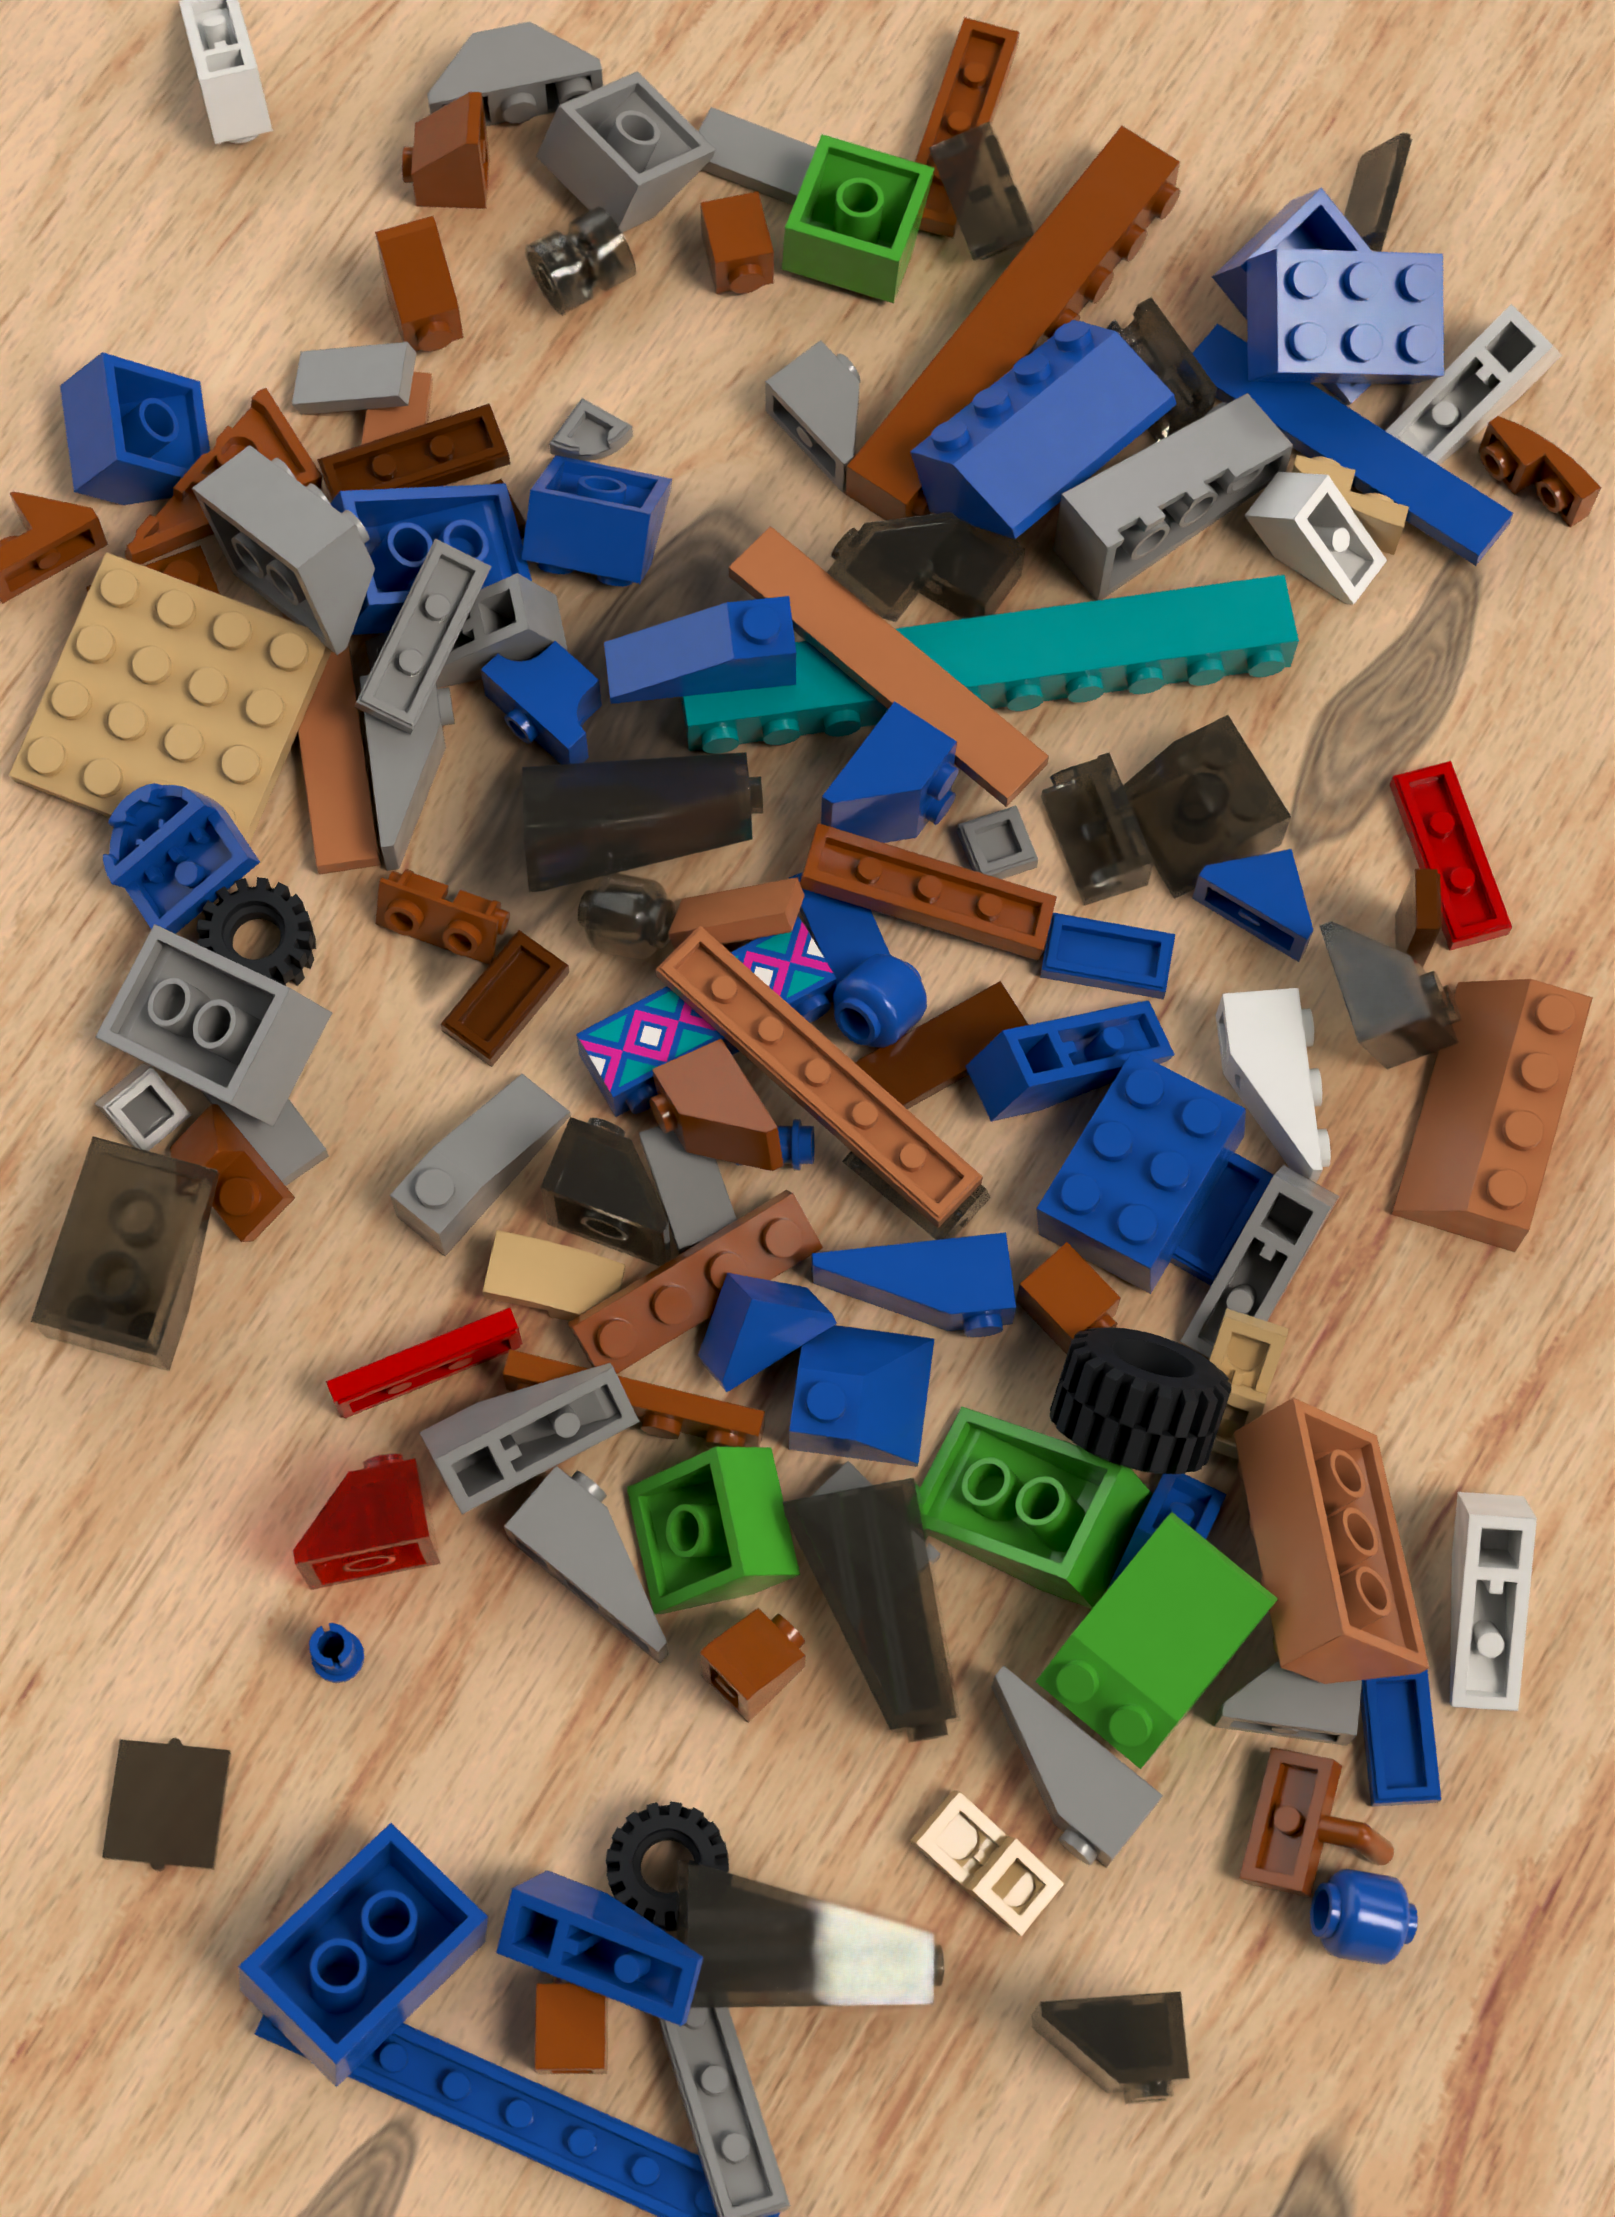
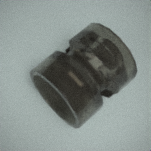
M599 206L571 221L568 224V234L564 235L554 230L530 243L525 248L529 267L539 288L550 305L561 315H565L589 302L593 298L595 287L607 292L636 274L634 258L625 237L613 218L604 208Z

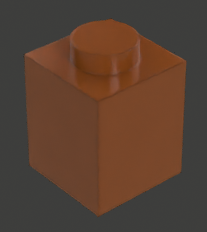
M759 192L700 202L701 235L716 295L732 291L740 294L750 293L763 285L773 284L774 251Z
M1066 1242L1019 1284L1016 1302L1067 1355L1071 1340L1078 1332L1091 1328H1116L1118 1323L1112 1317L1116 1314L1121 1297Z
M553 1975L552 1984H536L535 2070L538 2074H608V1997Z

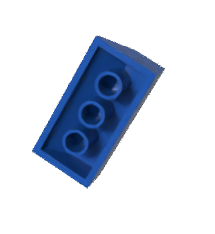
M1072 320L1059 327L1050 339L1030 355L1018 360L1014 368L992 386L976 394L971 403L950 420L938 425L929 437L910 452L930 512L1016 539L1061 502L1063 493L1085 482L1177 405L1172 391L1116 331L1087 324L1083 321Z

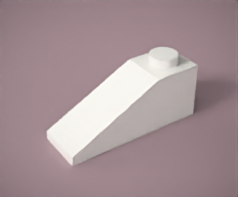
M179 1L215 144L226 141L244 143L255 139L259 134L273 131L239 1Z
M1511 304L1444 371V376L1438 377L1385 431L1440 465L1486 427L1489 421L1499 416L1517 401L1562 355Z
M1458 1492L1451 1575V1707L1518 1711L1537 1518L1524 1496Z

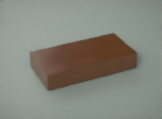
M1437 869L1414 870L1396 911V973L1418 974L1422 970L1442 928L1440 874H1438Z
M518 930L441 1023L442 1031L492 1067L570 973L569 965Z

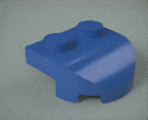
M156 783L142 786L130 793L119 803L108 821L109 825L113 827V832L110 840L109 854H103L105 871L113 885L125 888L151 930L155 924L176 934L203 911L202 909L208 900L213 903L218 899L216 891L224 886L228 890L236 883V880H240L260 863L227 811L212 798L186 787Z

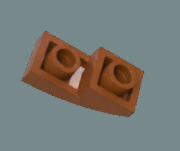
M1500 416L1488 422L1478 451L1481 454V460L1485 469L1494 479L1502 480L1514 495L1534 483L1538 496L1544 506L1552 513H1558L1569 527L1574 526L1589 516L1601 487L1586 470L1555 444L1518 423Z

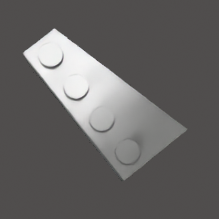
M1248 393L1230 403H1219L1209 410L1204 417L1063 493L1053 551L1096 601L1103 600L1264 489L1277 472H1286L1293 444Z

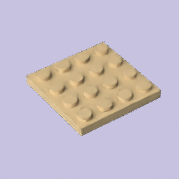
M106 552L8 776L17 783L109 818L126 796L142 786L156 783L186 787L218 802L230 815L250 845L332 651L308 627Z

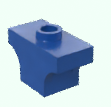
M554 641L539 656L527 661L509 660L498 653L481 669L485 696L506 714L504 718L507 725L522 741L530 744L535 740L571 774L589 758L586 732L582 729V726L602 706L599 679L558 642Z

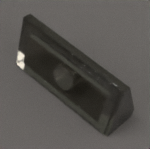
M1402 132L1367 151L1359 160L1344 216L1372 251L1382 252L1412 139H1410L1411 134Z

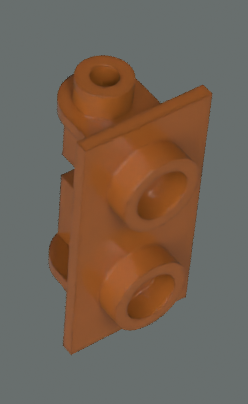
M406 869L402 874L392 871L388 879H380L376 925L452 951L460 956L469 957L488 965L492 963L497 934L501 936L504 934L510 919V912L501 909V902L491 901L463 890L458 892L453 902L444 900L448 894L449 885L420 876L409 869Z

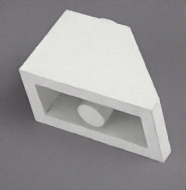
M1277 472L1244 515L1274 558L1345 604H1355L1387 561L1329 475Z

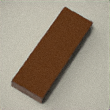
M490 403L317 459L331 501L340 491L445 486L510 464L509 453Z
M999 981L904 1034L896 1043L885 1048H879L854 1063L906 1109H909L968 1076L969 1073L966 1065L1001 1031L1029 1024L1002 982Z

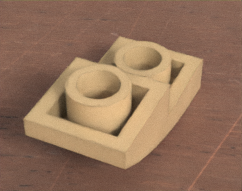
M1297 455L1292 472L1329 475L1380 551L1394 555L1405 525L1409 507L1397 504L1391 498L1382 494L1366 493L1363 495L1351 492L1356 470L1342 467L1335 460L1326 457L1307 458Z

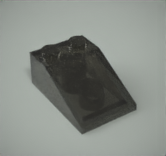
M93 1136L31 1319L35 1327L46 1338L170 1371L190 1310L219 1177L218 1170Z

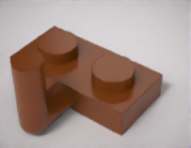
M1271 1747L1239 1876L1242 1881L1249 1885L1311 1898L1324 1843L1355 1849L1376 1865L1389 1863L1394 1856V1848L1386 1838L1368 1824L1330 1816L1342 1765L1336 1760Z

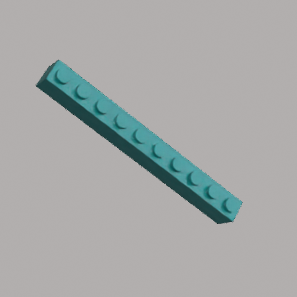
M1285 574L895 628L990 708L1008 707V709L1013 711H1026L1038 707L1044 701L1066 698L1076 703L1089 702L1101 697L1104 693L1129 690L1133 694H1147L1159 690L1165 684L1187 681L1195 686H1204L1216 683L1223 679L1224 676L1249 673L1253 677L1272 676L1281 672L1286 667H1291L1299 642ZM807 641L795 642L797 653L796 685L680 697L689 751L703 749V751L711 754L729 752L737 748L739 744L764 741L769 745H784L797 740L802 735L823 732L833 737L847 736L857 732L861 727L877 725L888 709Z

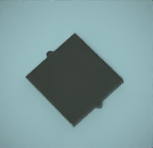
M178 1738L171 1739L168 1744L120 1739L102 1858L151 1864V1867L156 1871H163L166 1865L215 1870L232 1752L224 1749L184 1746Z

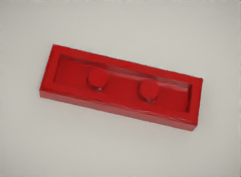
M1448 761L1393 776L1389 785L1419 868L1437 869L1438 874H1440L1441 929L1449 951L1509 935L1512 925L1452 762Z
M509 1307L328 1380L326 1383L340 1417L346 1419L509 1353V1349L516 1350L521 1348L522 1340L519 1327Z

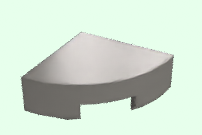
M581 398L549 443L550 453L583 461L601 459L625 446L633 437V428L630 424Z

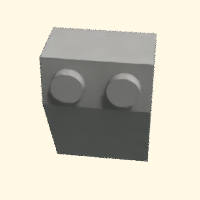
M154 924L96 1038L274 1127L332 1012L281 983Z

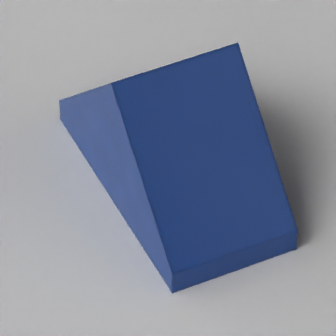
M1292 849L1206 865L1199 874L1192 899L1297 962L1301 960L1312 936L1313 926Z
M727 1273L698 1356L704 1367L722 1388L728 1392L836 1325L837 1322L833 1314L807 1287Z

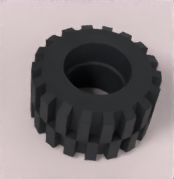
M1091 1328L1078 1332L1071 1340L1049 1416L1051 1421L1057 1425L1056 1428L1064 1436L1087 1452L1106 1461L1143 1472L1186 1474V1472L1201 1470L1202 1466L1207 1465L1232 1387L1228 1382L1229 1378L1215 1364L1180 1343L1139 1330Z

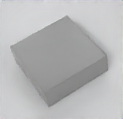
M1016 805L958 824L957 833L973 871L1004 879L1037 868L1038 858Z

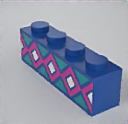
M797 917L791 932L757 938L731 952L809 1023L819 1019L830 1010L837 978L800 917ZM667 986L576 1034L579 1055L615 1117L629 1110L633 1114H638L651 1108L649 1099L658 1095L653 1078V1068L719 1039L723 1040L732 1055L739 1052L736 1047Z

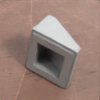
M145 1063L134 1069L95 1102V1105L142 1156L191 1116L190 1112L153 1067Z

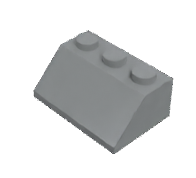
M249 445L192 489L234 575L295 623L308 627L327 648L336 655H339L348 647L375 570V566L365 546V543L369 541V535L363 524L352 512L345 510L340 513L332 507L327 497L317 486L310 483L305 487L296 480L292 471L282 460L274 458L270 461Z

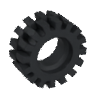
M257 877L256 887H249L246 878L235 881L238 890L231 894L225 886L216 891L219 902L215 905L208 900L202 909L206 919H198L197 932L200 937L197 940L198 945L285 986L290 980L298 986L305 979L302 971L303 967L309 969L312 967L314 962L312 949H316V938L310 917L297 894L291 896L288 886L280 882L277 883L275 889L271 888L268 878ZM264 919L272 922L279 928L281 938L278 947L272 954L262 959L253 960L242 957L233 948V938L236 931L248 921Z
M670 1801V1805L659 1806L658 1802L646 1805V1810L638 1814L634 1811L627 1816V1822L621 1828L617 1827L611 1837L612 1844L610 1849H607L606 1874L611 1892L615 1899L657 1927L664 1928L666 1932L678 1931L677 1928L689 1925L690 1928L700 1923V1919L707 1913L710 1915L718 1906L717 1902L721 1895L725 1893L729 1872L726 1843L723 1841L720 1830L715 1823L708 1821L700 1810L694 1807L691 1810L682 1807L680 1802ZM667 1840L683 1844L691 1852L695 1861L694 1874L689 1883L684 1888L672 1893L654 1890L645 1882L641 1873L642 1859L647 1850L654 1844Z

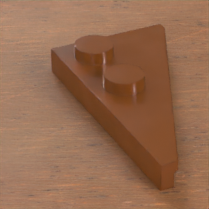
M267 388L257 391L252 397L249 410L233 428L227 426L216 438L214 448L210 452L202 454L173 487V497L155 517L150 514L138 527L135 538L126 545L125 558L127 560L143 564L213 535L214 532L192 488L249 445L270 461L274 458L282 460L292 471L296 480L305 487L312 483L321 490V473Z

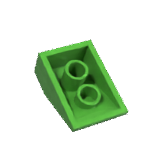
M962 1406L905 1519L915 1529L1041 1591L1093 1609L1104 1595L1153 1494L1130 1468L1106 1461L1069 1442Z
M1171 1512L1075 1629L1035 1682L1141 1769L1168 1739L1278 1598Z

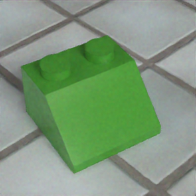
M821 134L785 226L782 270L894 303L913 253L935 168Z
M714 1447L627 1487L654 1614H666L752 1595L800 1575L771 1447Z

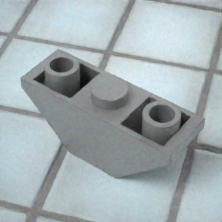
M531 22L472 33L428 92L430 114L468 92H482L486 126L504 122H526L534 116L556 112L559 105L602 87V67L600 59Z

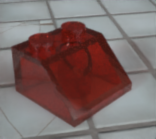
M396 1453L379 1455L363 1462L364 1469L349 1471L293 1549L295 1565L310 1590L441 1564L428 1491L415 1458L403 1460V1455Z

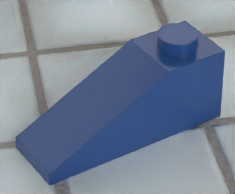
M789 596L726 602L604 642L611 704L796 685L797 653Z
M1149 1000L1003 1030L966 1065V1069L992 1122L1041 1111L1113 1083L1132 1050L1158 1064L1169 1061L1175 1054Z
M1006 1232L812 1253L813 1284L946 1331L964 1330V1335L967 1337L995 1335L1003 1331V1325L1013 1324L1016 1301Z
M548 1870L512 1888L496 1951L497 1954L679 2026L687 2023L703 1961V1956L608 1893Z

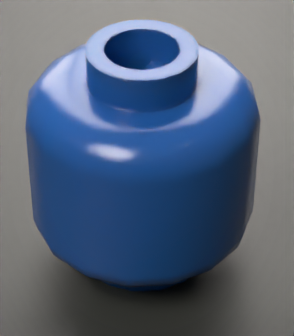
M875 954L863 960L839 982L833 993L835 1021L841 1032L856 1044L885 1048L896 1043L920 1021L927 1009V994L919 972L908 962L892 955Z
M1341 1869L1332 1875L1327 1883H1321L1314 1892L1310 1909L1311 1929L1313 1934L1320 1938L1327 1953L1332 1956L1373 1964H1387L1398 1956L1404 1944L1412 1942L1416 1934L1418 1923L1416 1907L1413 1903H1409L1404 1886L1395 1877L1358 1870Z

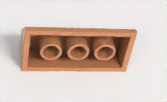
M1534 979L1458 982L1391 1215L1512 1252L1517 1250L1530 1230L1593 997Z
M1294 1397L1234 1431L1239 1457L1238 1472L1245 1487L1251 1516L1249 1527L1256 1541L1262 1571L1261 1585L1278 1598L1269 1611L1274 1631L1273 1647L1280 1661L1281 1668L1323 1684L1420 1674L1429 1669L1377 1435Z

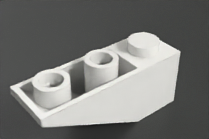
M1299 988L1224 993L1216 1012L1223 1075L1288 1167L1317 1183L1323 1170L1322 1167L1330 1166L1331 1151L1327 1129H1317L1314 1107L1322 1105V1081L1318 1068L1309 1069L1307 1047L1314 1045L1312 1011L1310 1008L1301 1009Z

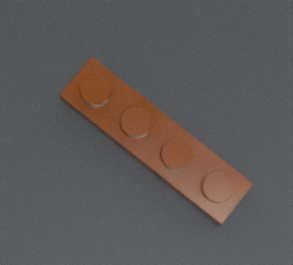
M966 17L963 19L915 160L916 163L935 168L919 227L921 230L950 238L955 236L1018 48L1019 31Z
M817 823L800 879L802 889L1037 961L1044 951L1057 896L820 823Z
M785 1190L582 1313L567 1324L592 1368L611 1363L616 1374L711 1317L727 1273L771 1280L811 1256L812 1253L821 1250L823 1246L795 1195Z
M509 1349L503 1370V1378L507 1390L517 1391L589 1368ZM618 1376L639 1422L642 1423V1431L656 1437L671 1440L679 1439L680 1432L706 1438L704 1445L710 1449L714 1447H760L765 1428V1411Z

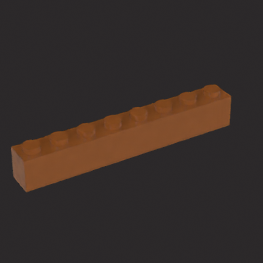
M1124 126L1118 129L847 465L846 495L902 532L908 529L917 516L925 519L930 515L931 512L929 511L910 451L929 437L938 425L947 422L971 403L976 394L992 386L1013 369L1018 360L1030 355L1050 339L1059 327L1072 320L1080 321L1079 313L1088 301L1096 304L1101 300L1112 283L1114 277L1112 271L1122 259L1129 262L1136 256L1146 239V228L1155 217L1160 220L1166 218L1176 204L1180 195V189L1176 187L1180 161Z

